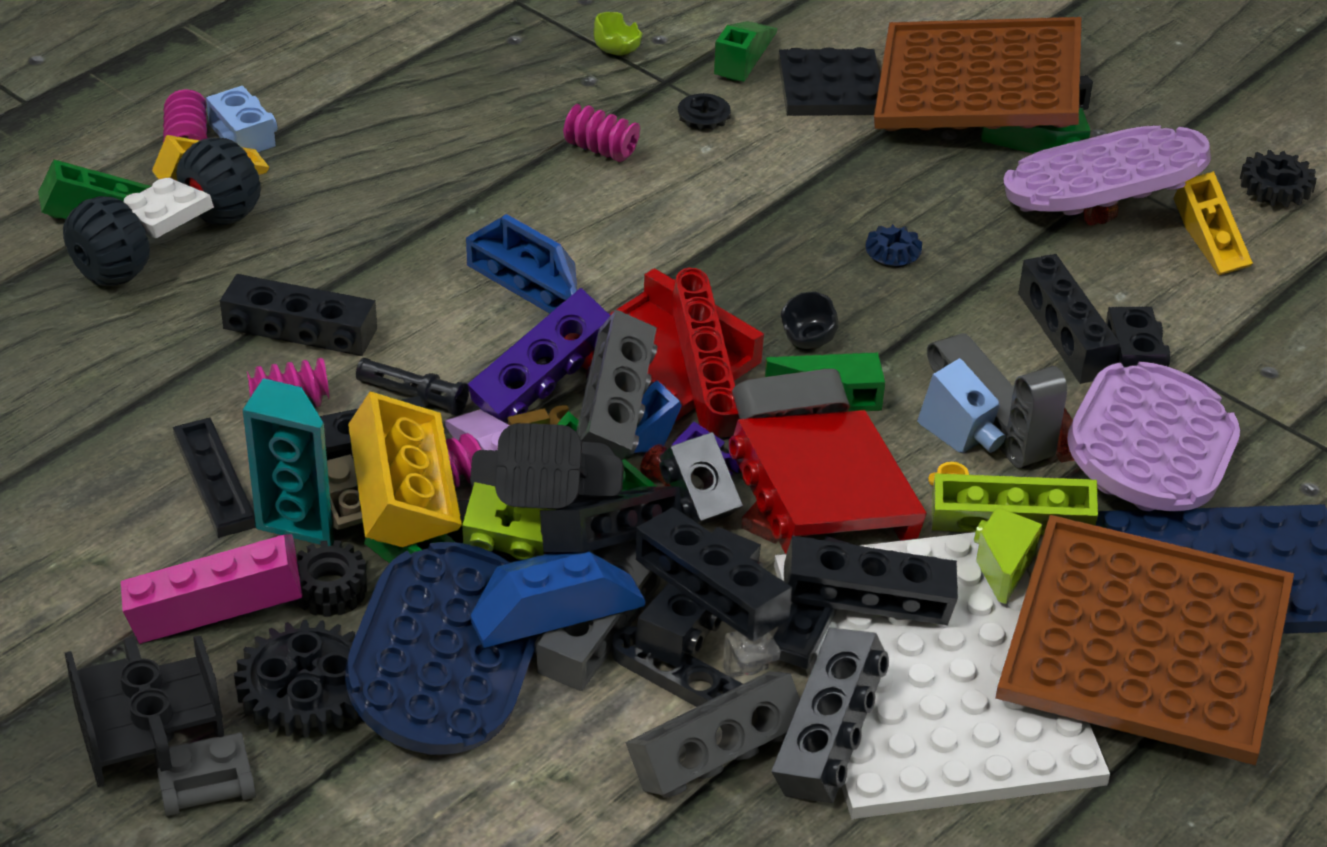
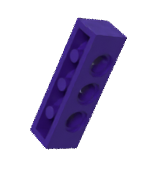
M579 288L468 383L471 400L481 410L508 424L509 416L527 413L528 407L538 398L544 399L552 393L561 378L566 374L571 375L583 365L585 358L595 350L599 329L611 315L582 288ZM570 333L581 335L576 340L564 339ZM542 357H549L553 359L550 363L545 365H540L536 363V361ZM514 381H521L525 383L522 387L518 389H510L507 387L510 383Z

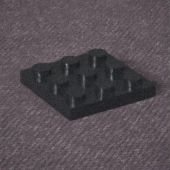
M830 47L822 49H779L778 62L787 116L875 114L880 83L875 49L863 47L854 49H834Z

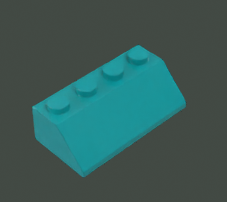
M263 378L242 409L256 529L278 535L292 534L295 539L319 545L320 541L327 540L328 546H332L334 536L324 423L302 387Z

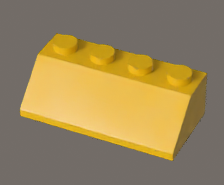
M370 391L348 424L365 537L378 542L405 547L457 531L462 523L441 413Z

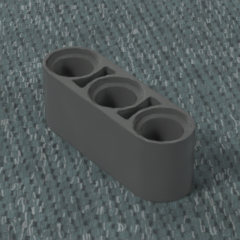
M821 369L746 380L736 385L732 390L740 419L847 412L849 410V402L840 373L836 369Z

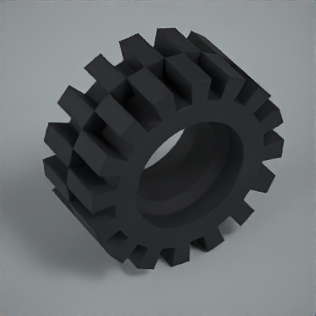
M327 540L320 541V548L310 544L307 546V553L302 550L297 553L302 598L295 601H299V607L303 610L309 607L310 614L317 615L319 610H323L324 617H331V610H337L338 616L345 614L346 606L351 610L355 609L357 601L362 602L365 598V592H367L366 563L362 553L359 550L354 552V546L349 543L345 548H342V541L335 540L333 546H328ZM326 575L341 576L340 579L328 582L316 580Z

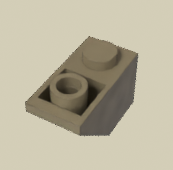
M351 454L328 460L327 467L333 528L339 530L363 523L355 466Z

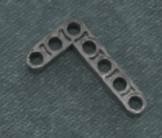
M966 333L941 339L928 345L927 357L935 373L960 358L998 399L1000 407L993 424L1006 435L999 450L1014 467L1021 468L1055 456L1067 395L1066 381L1060 369L1056 366H1050L1018 376L1013 387Z

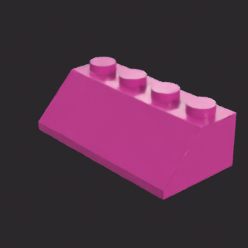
M292 534L277 536L122 580V610L139 644L302 598L295 543Z

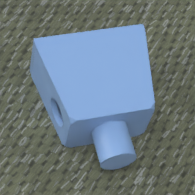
M959 358L932 375L917 420L920 425L961 453H965L979 443L991 453L997 450L1006 438V435L993 424L1000 407L998 399L963 360Z

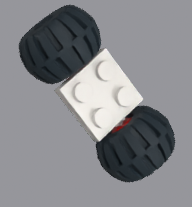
M227 138L203 139L194 143L182 155L177 166V181L171 178L159 179L153 183L152 187L141 193L128 195L123 201L114 197L100 196L81 202L70 212L63 226L64 243L77 269L87 279L97 285L115 286L126 283L143 270L149 259L150 245L146 234L158 238L197 216L211 224L226 225L242 220L254 209L261 192L258 172L245 150Z

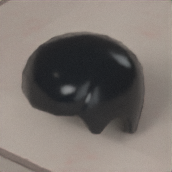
M816 291L796 295L788 300L781 311V319L786 336L798 348L807 350L822 347L833 340L839 327L838 315L831 298Z

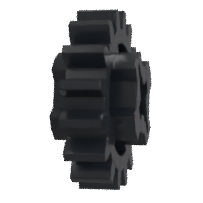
M1268 150L1267 155L1264 156L1256 152L1254 158L1247 157L1245 164L1242 165L1240 186L1248 188L1246 193L1248 196L1258 195V202L1266 201L1271 206L1281 202L1285 207H1289L1290 202L1301 205L1303 199L1309 200L1311 193H1314L1317 181L1315 177L1316 171L1315 169H1308L1310 164L1308 161L1299 162L1298 155L1291 156L1286 154L1285 151H1281L1280 155H1275L1274 152Z

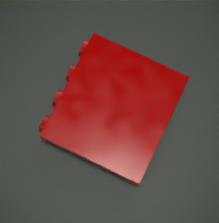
M654 268L644 274V292L616 310L657 327L654 344L657 345V352L648 368V374H651L650 385L658 380L681 402L682 407L675 420L677 421L695 408L671 306L675 280ZM715 305L735 381L762 362L764 333ZM570 333L564 339L576 340L581 335ZM594 351L585 358L581 367L586 370L589 366L591 368Z
M865 410L738 419L734 435L729 439L730 456L736 460L742 471L745 484L751 488L756 498L758 509L764 513L771 526L773 537L778 539L786 555L792 536L893 527L900 541L918 539L927 513Z

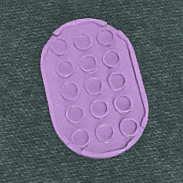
M1144 126L1116 131L1045 149L1018 161L1019 165L1015 171L1008 170L1005 173V192L1008 200L1019 206L1021 211H1063L1065 215H1076L1082 213L1084 208L1097 205L1102 207L1112 206L1121 199L1129 197L1144 198L1151 195L1153 191L1165 188L1174 190L1184 187L1185 181L1200 174L1210 163V145L1208 139L1202 133L1184 127H1178L1176 132L1169 128L1161 129V126Z
M1139 362L1137 366L1125 368L1121 363H1116L1104 368L1095 377L1075 414L1067 439L1069 450L1075 462L1089 478L1097 480V488L1103 493L1114 494L1134 503L1136 507L1144 511H1153L1154 509L1185 511L1204 505L1214 496L1239 440L1240 428L1234 412L1227 413L1224 406L1220 403L1222 398L1210 387L1192 376L1167 366L1149 362Z

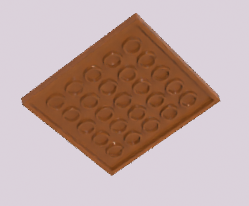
M1081 17L889 22L874 114L875 129L896 131L901 128L931 130L934 128L951 127L961 130L968 127L997 129L1002 126L1032 128L1038 125H1053L1062 128L1070 125H1079Z
M1050 515L997 686L995 699L1256 766L1294 573Z

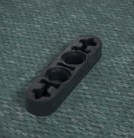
M636 626L623 627L613 635L612 656L618 664L695 707L722 695L719 693L720 691H723L724 694L743 684L690 654L680 667H676L671 671L658 670L654 665L662 660L650 656V653L645 654L643 650L634 646L636 645ZM695 680H705L711 684V687L707 690L698 691L691 688L689 684Z

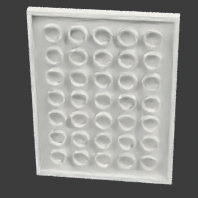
M976 532L860 545L956 560L958 600L948 626L841 609L837 610L829 626L830 628L877 633L884 650L889 656L888 671L880 679L875 692L874 708L870 713H867L861 729L860 745L852 752L847 766V778L842 786L851 819L1108 785L1110 772L1088 722L995 699L997 686L1030 577L1026 570L1006 604L999 602L976 562L979 544L974 542ZM786 554L775 555L774 568L777 577L784 581ZM826 634L824 635L808 669H806L808 679Z

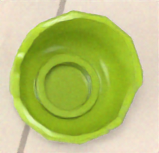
M603 12L597 14L594 21L593 36L596 45L604 52L617 56L630 54L639 47L642 41L643 34L638 29L637 23L634 22L631 26L626 25L622 13Z

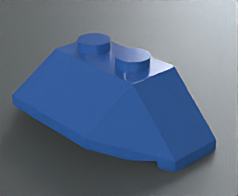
M507 214L466 237L468 267L549 314L577 291L575 262L561 244Z
M589 551L584 553L553 552L497 566L470 617L483 647L486 648L645 606V599L629 573Z

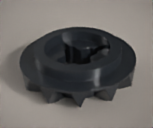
M708 93L694 94L684 98L679 103V121L686 122L689 128L699 127L700 131L703 128L714 130L716 126H725L726 120L730 119L731 108L729 103L719 96Z

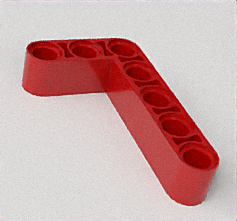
M690 267L685 268L676 276L671 306L699 425L709 432H713L717 437H731L734 435L737 421L740 418L732 394L735 382L710 281L702 270Z

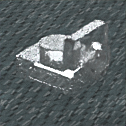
M738 631L728 633L725 636L723 668L726 674L732 678L757 674L760 671L769 669L770 662L780 659V649L770 632L754 642Z

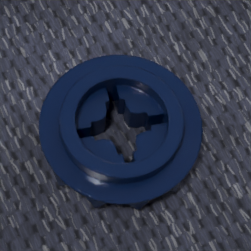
M892 224L890 228L878 226L876 231L869 232L865 248L868 255L877 262L900 266L910 264L919 258L922 251V241L918 239V233L908 232L907 226L895 228Z

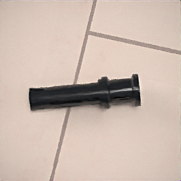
M365 357L359 361L356 368V379L359 381L369 382L413 397L420 396L424 406L431 407L435 405L448 409L451 415H460L468 402L469 388L467 383L461 381L456 384L440 379V376L435 373L422 376L375 362ZM386 374L399 379H403L404 383H399L390 379L384 378V375ZM445 392L447 396H442L441 393Z

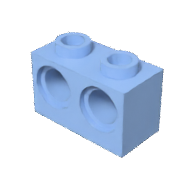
M243 85L206 97L209 125L220 138H227L237 143L240 147L255 149L257 152L276 146L274 132L277 131V123L273 114L267 113L261 106L258 98L252 96Z

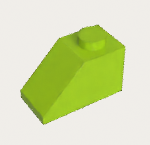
M996 507L989 520H981L974 536V542L979 544L976 562L997 600L1006 604L1037 554L1042 524Z

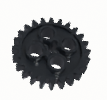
M303 620L299 629H294L289 622L285 623V632L279 633L272 627L269 628L268 640L256 636L254 638L255 648L245 647L243 649L244 659H237V672L234 673L238 703H243L244 714H254V723L256 725L268 720L269 732L271 733L280 726H284L287 737H290L296 728L302 729L304 737H309L311 728L315 727L325 735L327 734V724L333 723L336 727L343 728V716L356 720L358 713L350 701L345 681L346 664L355 638V632L351 631L342 636L341 625L339 624L329 631L325 630V622L323 620L315 628H310L308 621Z

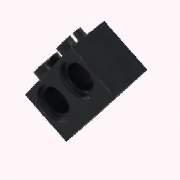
M1152 306L1108 307L1106 324L1120 342L1116 363H1121L1124 368L1137 366L1139 362H1149L1169 367L1170 349L1168 345L1163 343L1161 321H1156Z

